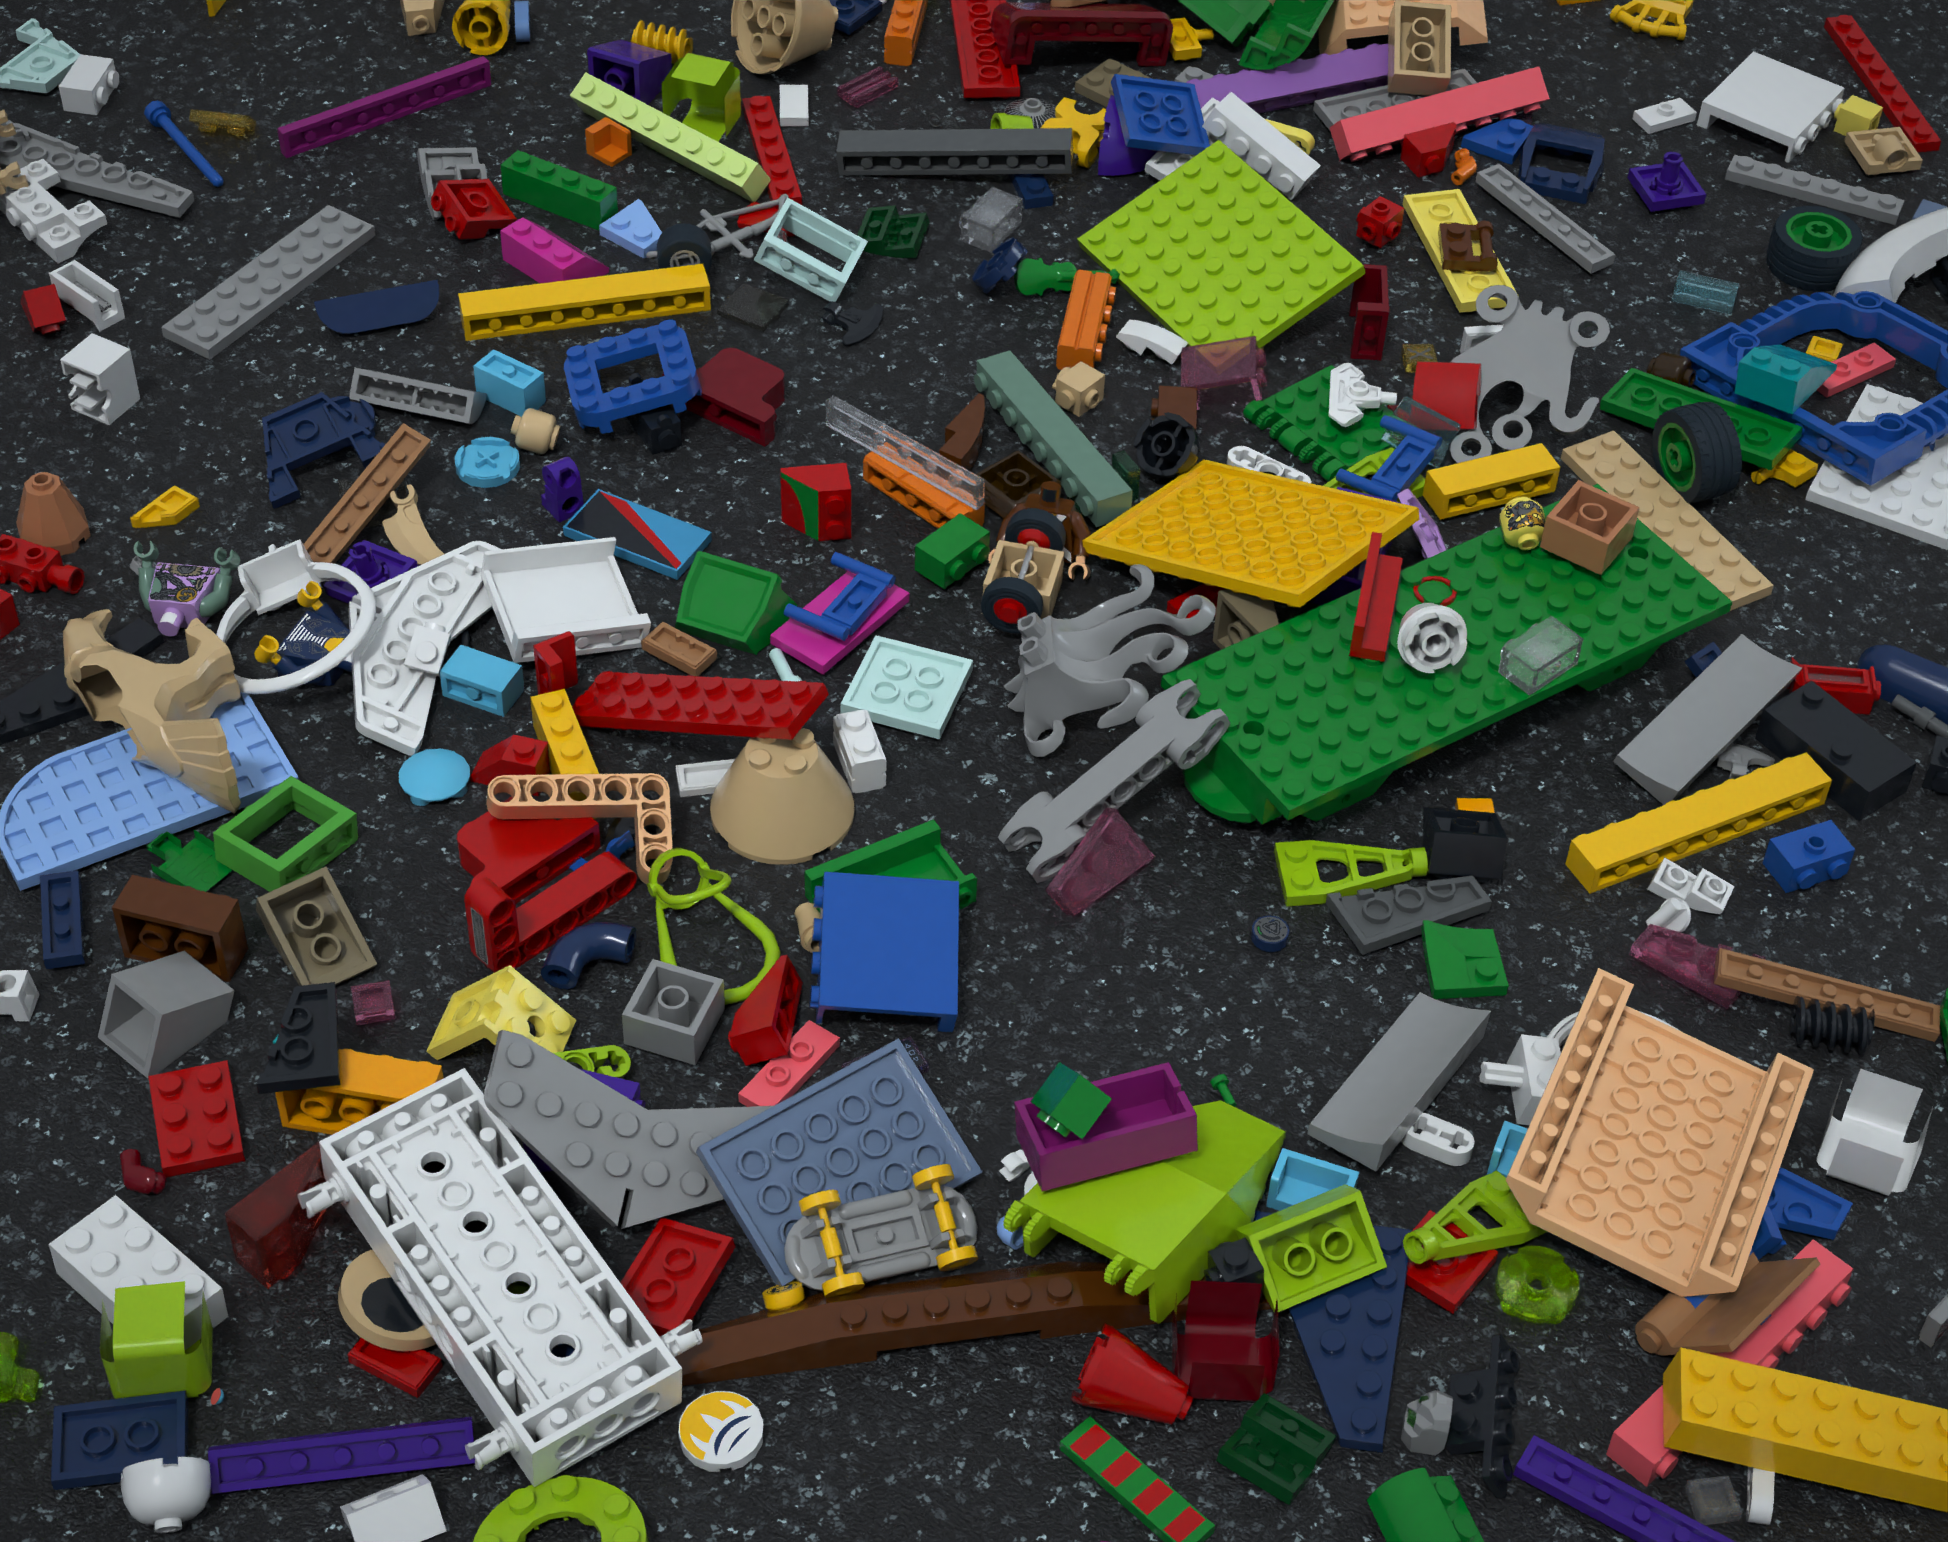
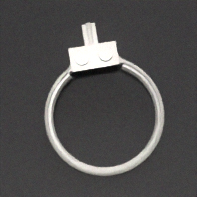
M301 539L279 548L272 544L268 546V553L237 567L240 582L245 590L225 612L216 635L226 644L236 627L253 611L256 610L258 615L267 611H275L284 604L297 599L300 589H304L308 595H311L306 590V585L309 581L318 583L321 588V582L343 581L354 586L361 598L359 618L348 636L334 650L299 671L270 679H248L234 674L241 693H276L298 687L318 678L346 659L360 645L373 624L376 614V601L372 590L366 582L344 566L333 563L313 562Z
M1579 1011L1561 1020L1547 1037L1521 1034L1507 1064L1482 1062L1481 1074L1479 1076L1480 1082L1511 1087L1517 1124L1530 1125L1561 1054L1560 1046L1567 1040ZM1643 1013V1014H1645V1015H1647V1016H1650V1017H1652V1018H1654V1019H1656V1020H1658V1021H1660V1022H1662V1023H1664V1024H1666V1025H1669V1026L1675 1028L1674 1026L1670 1025L1669 1023H1667V1022H1665V1021H1663V1020H1661V1019H1659V1018H1657V1017H1654V1016H1652V1015Z

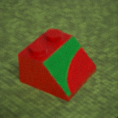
M836 463L780 468L782 522L817 541L851 539V484L847 464Z

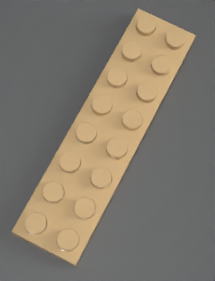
M1615 431L1562 450L1561 460L1585 483L1591 486L1598 483L1609 494L1640 507L1637 518L1733 601L1730 611L1771 595L1774 585L1693 506L1687 503Z

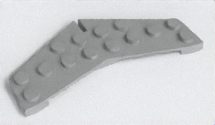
M506 1030L498 1032L484 1091V1101L487 1108L612 1227L618 1226L625 1191H629L621 1229L724 1199L696 1153L697 1148L773 1107L751 1106L647 1110L527 1037Z

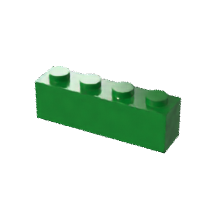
M519 150L501 164L504 195L600 231V224L618 213L617 187Z

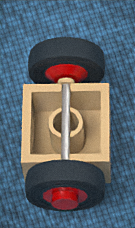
M1027 508L1018 511L1008 522L1005 531V541L999 540L983 583V597L981 600L982 614L997 629L1009 633H1020L1017 623L1020 618L1033 612L1041 619L1052 615L1063 580L1064 552L1062 550L1066 541V531L1062 522L1050 512L1037 508Z

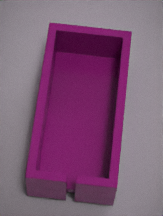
M1169 1062L1091 1082L1112 1099L1083 1139L1072 1132L1065 1138L1039 1119L1037 1114L1041 1109L1030 1102L1033 1097L1014 1102L1017 1139L1041 1191L1198 1151L1197 1114L1185 1092L1181 1091V1084Z

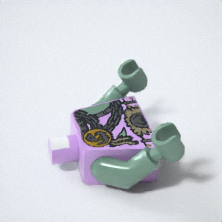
M139 541L135 543L134 553L142 561V568H138L139 593L145 609L152 613L154 622L158 625V629L162 634L170 637L175 636L180 628H187L191 620L195 618L201 620L205 625L211 616L227 606L233 580L230 572L240 564V557L234 550L230 551V556L225 561L227 557L226 550L222 547L216 549L214 560L221 566V569L160 562L157 563L156 567H153L152 562L156 561L159 556V550L156 545L150 541V551L143 555L142 544Z

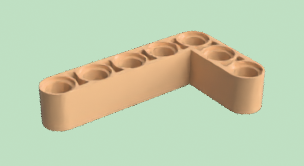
M659 774L502 775L494 778L488 785L487 809L492 816L499 819L634 817L637 874L645 884L649 883L648 876L651 869L647 866L646 861L657 859L659 855L672 849L670 790L666 779ZM652 790L657 792L660 798L649 800L642 793ZM579 791L584 793L587 798L583 801H575L570 798L569 794ZM618 791L624 798L614 801L609 799L606 793ZM505 792L510 794L513 799L509 802H500L494 796ZM536 792H544L548 794L550 799L539 802L533 799L531 795ZM653 824L660 827L662 832L652 835L646 832L644 827ZM673 857L663 864L664 867L659 870L658 884H662L667 880Z

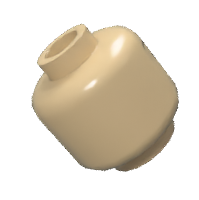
M528 408L524 411L522 417L515 416L510 433L516 435L515 443L518 448L543 455L548 449L554 450L561 426L556 425L554 415Z

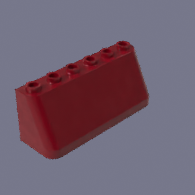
M1005 2L994 9L990 25L1003 64L1031 65L1035 41L1140 42L1136 57L1138 66H1165L1173 33V24L1166 13L1143 4H1084L1074 7H1052L1051 3Z

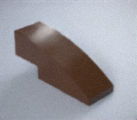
M978 393L945 427V444L939 450V473L946 478H953L960 484L972 470L982 447L985 419L984 395Z

